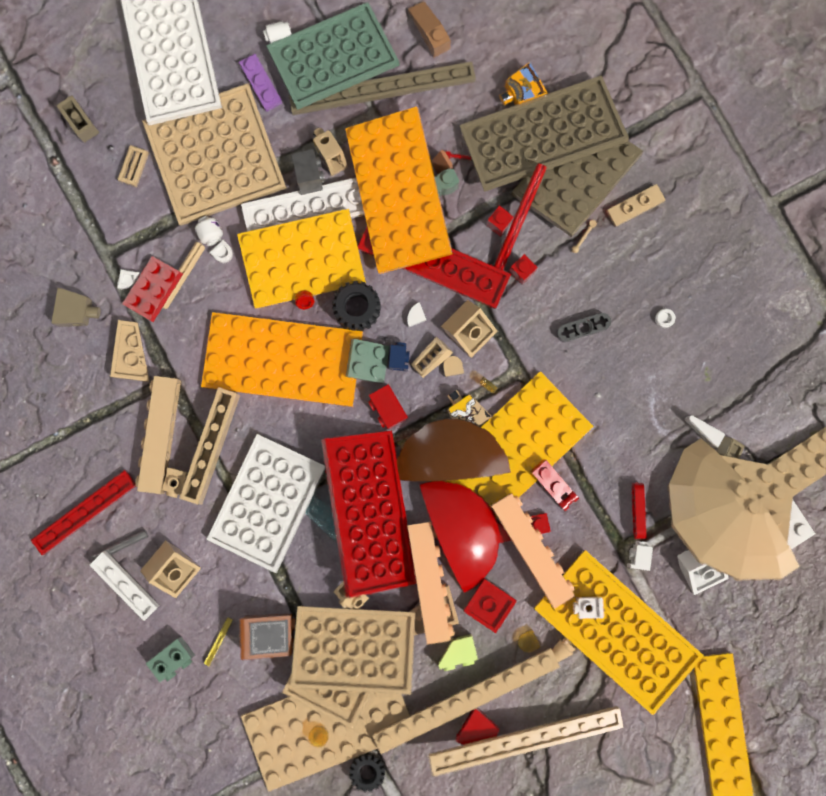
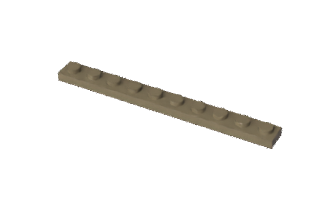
M466 62L363 81L298 110L290 95L289 99L292 114L298 115L476 82L473 63Z

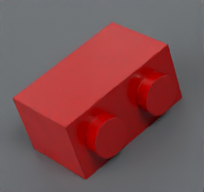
M389 384L369 395L371 400L368 403L373 411H378L380 417L377 419L382 428L386 426L389 430L408 419Z

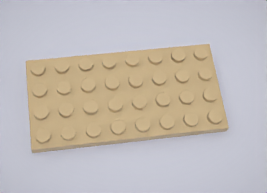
M371 692L354 729L290 696L243 714L241 718L269 792L378 749L373 734L410 715L402 694Z

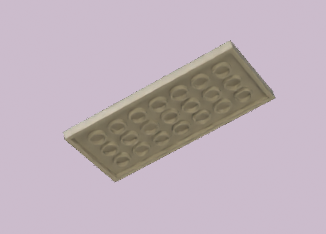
M602 75L460 125V130L484 192L533 175L538 163L547 167L546 170L629 141L627 132Z

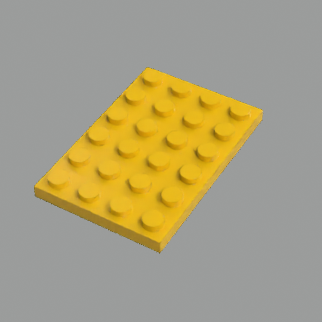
M349 209L237 234L255 309L295 300V296L301 291H309L314 296L339 290L341 286H346L345 283L348 282L350 284L353 281L366 283Z

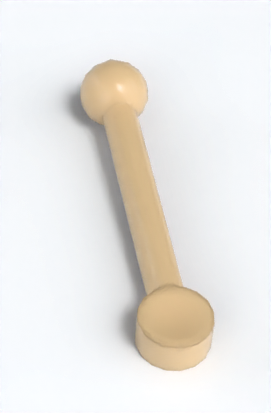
M595 220L589 222V227L577 245L572 247L573 253L579 252V247L591 229L596 227L597 223Z

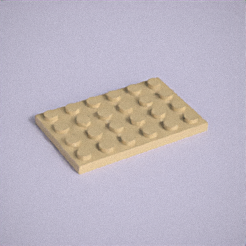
M298 606L291 688L411 695L416 613Z

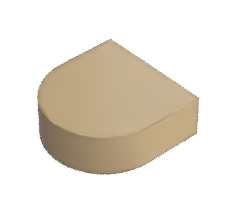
M450 356L444 361L445 377L464 374L462 361L458 357Z

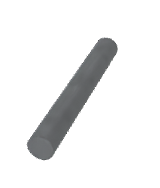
M144 530L105 550L112 555L149 537L148 533ZM102 550L92 555L93 560H95L105 550Z

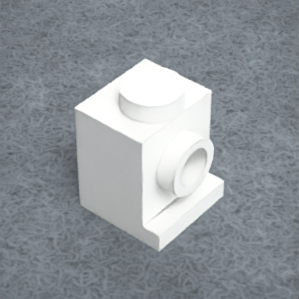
M636 541L635 545L633 544V548H630L629 560H631V564L627 563V567L650 571L653 547H648L647 542Z
M600 596L576 597V602H573L574 614H577L579 619L604 618L603 598ZM587 605L592 606L590 612H587L585 609Z

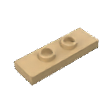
M656 184L615 205L606 212L616 228L666 200Z

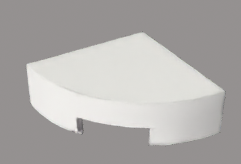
M120 270L117 288L127 289L132 287L140 273Z
M420 302L415 304L409 311L408 327L426 321Z

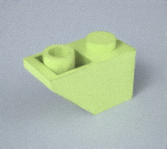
M469 634L451 640L438 662L439 669L444 668V671L455 669V665L463 664V666H469L474 664L475 660H478L472 635Z

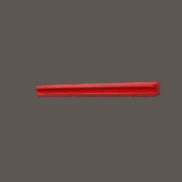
M538 163L494 264L496 268L503 270L547 169L543 164Z

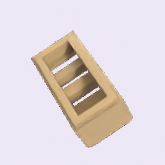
M436 337L411 365L424 378L445 361L453 351L441 339ZM427 358L431 360L430 363L426 361ZM423 363L426 367L423 369L419 364Z

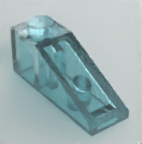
M313 495L305 514L330 538L337 541L332 508L316 495Z

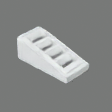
M693 415L685 418V421L712 448L719 447L725 436L723 432Z

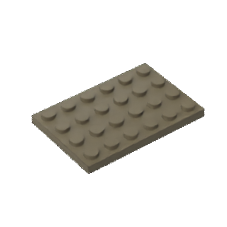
M628 141L546 170L530 208L572 237L642 156L643 150ZM532 175L524 178L512 191V196L519 201H522Z

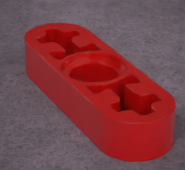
M632 483L634 539H645L646 511L644 484Z

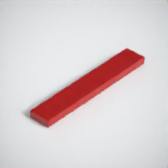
M127 470L122 471L32 538L31 542L41 556L45 555L136 487V482Z

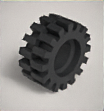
M369 752L355 757L349 771L351 784L355 785L357 790L361 789L365 793L367 790L369 792H373V789L377 790L385 778L384 762L381 761V758L379 756L376 757L374 753L371 755ZM364 765L372 766L375 770L374 777L369 780L363 779L360 775L361 767Z

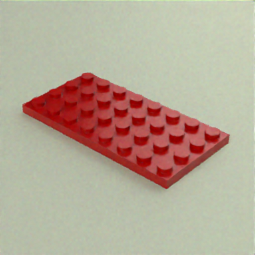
M392 431L322 439L346 598L417 584Z

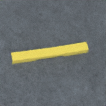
M227 617L219 636L204 662L208 667L214 659L233 619Z

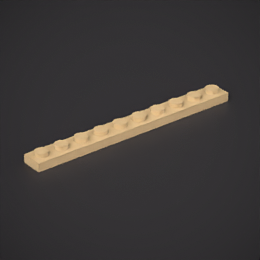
M549 648L374 733L373 738L382 754L559 668L558 661L552 649Z
M616 706L430 753L428 757L431 773L433 776L623 728L620 708Z

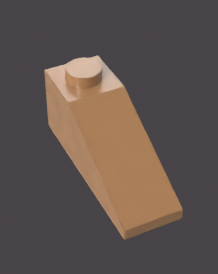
M425 1L409 8L408 12L433 57L435 58L450 50L451 40L447 32Z

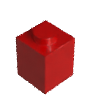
M499 205L487 220L486 226L501 237L512 224L514 216Z
M524 254L511 266L509 272L522 285L536 272L538 267Z

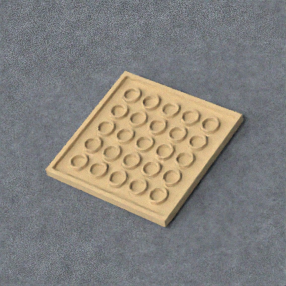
M249 84L220 93L222 104L220 109L150 126L147 120H143L180 226L286 189Z

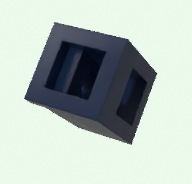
M395 342V345H391L389 370L408 371L409 367L405 363H409L410 351H406V343Z

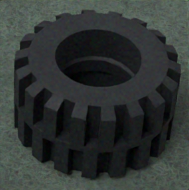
M353 281L352 284L349 282L345 283L346 286H341L339 291L334 294L335 298L332 300L335 318L345 329H351L352 331H364L366 328H371V325L377 322L381 310L380 299L376 290L374 291L370 285L367 286L365 282L358 283V281ZM361 297L367 301L368 309L363 315L355 317L346 312L345 306L351 298Z

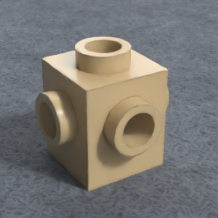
M344 581L333 591L340 599L339 603L345 609L358 610L369 599L367 595L346 598Z

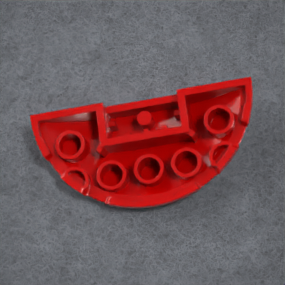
M431 481L420 484L431 522L449 565L463 592L469 591L485 579L496 562L500 543L497 519L489 504L465 485L444 481Z

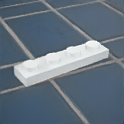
M106 550L90 564L95 572L143 621L159 607L156 601Z

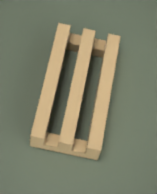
M130 145L118 181L137 187L149 152ZM134 151H135V152H136V155H135V157H134V160H133L132 165H131V167H130V171H129L128 177H127V179H126V178H125V175H126V172H127V170H128V167H129L130 161H131V159H132L133 153H134Z

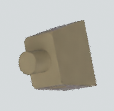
M58 288L51 323L58 327L88 326L89 318L99 319L101 309L100 307H93L92 300L86 296Z

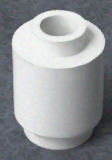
M283 21L266 25L267 29L263 30L266 42L270 41V43L291 35L288 22L283 23Z

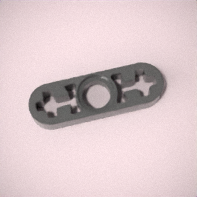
M599 313L564 324L558 329L557 337L561 342H570L605 331L611 325V318L606 313ZM599 317L602 320L606 319L607 322L604 324V327L599 324L594 327L596 330H593V324L590 320L596 323L600 320ZM580 323L588 324L589 331L587 333H582L579 330ZM573 325H575V332L569 334L568 338L561 335L564 329L566 331L573 330Z

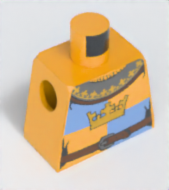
M529 62L506 80V92L500 94L499 98L503 105L513 101L514 105H518L547 95V91Z

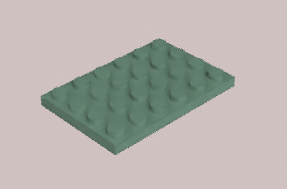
M368 2L266 45L297 110L400 66L399 60Z

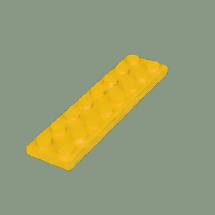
M733 653L705 655L694 667L711 795L753 796Z

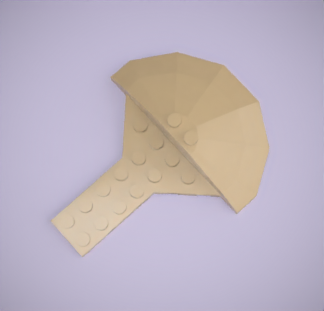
M826 427L768 465L719 455L702 438L683 450L668 484L669 506L672 518L671 526L698 563L712 567L720 573L723 572L737 581L780 580L800 567L788 545L793 496L826 475Z

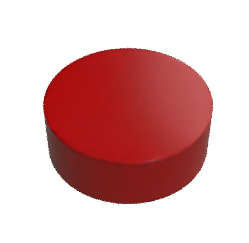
M309 291L299 292L295 296L296 306L302 310L310 309L315 303L313 294Z

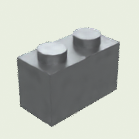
M314 149L292 154L301 195L322 191V182H325L323 171L318 169L322 165L320 157L315 156Z

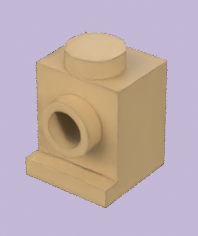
M167 468L162 488L163 491H167V496L177 498L178 495H181L188 472ZM174 479L177 481V485L175 487L171 485L172 480Z

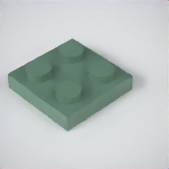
M351 339L346 377L383 384L390 346Z

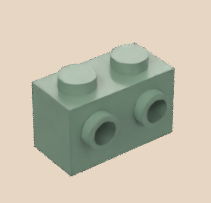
M180 637L148 661L146 665L159 682L164 679L168 682L177 675L175 671L178 668L185 669L192 663L191 658L195 654L184 639Z

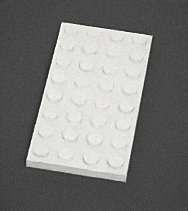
M121 0L148 125L222 108L198 0Z

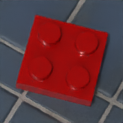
M484 579L463 612L496 634L517 600Z

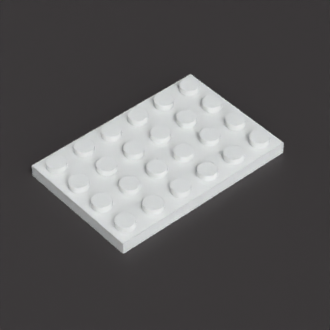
M257 434L207 540L277 573L326 470L325 465Z

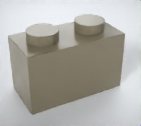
M72 95L56 105L74 132L84 143L100 133Z

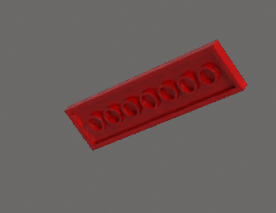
M367 227L358 245V250L374 257ZM452 249V255L401 268L495 310L511 276L508 272L455 249Z

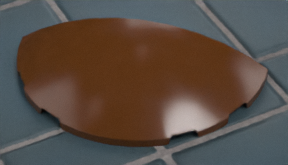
M456 418L441 419L424 425L423 428L408 438L397 458L398 474L401 481L461 480L511 472L505 450L501 448L496 438L488 430L474 425L471 421Z

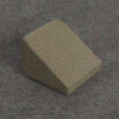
M724 436L716 451L719 455L739 459L745 445L733 438Z

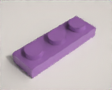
M256 54L240 61L239 64L265 111L267 112L282 104V100Z

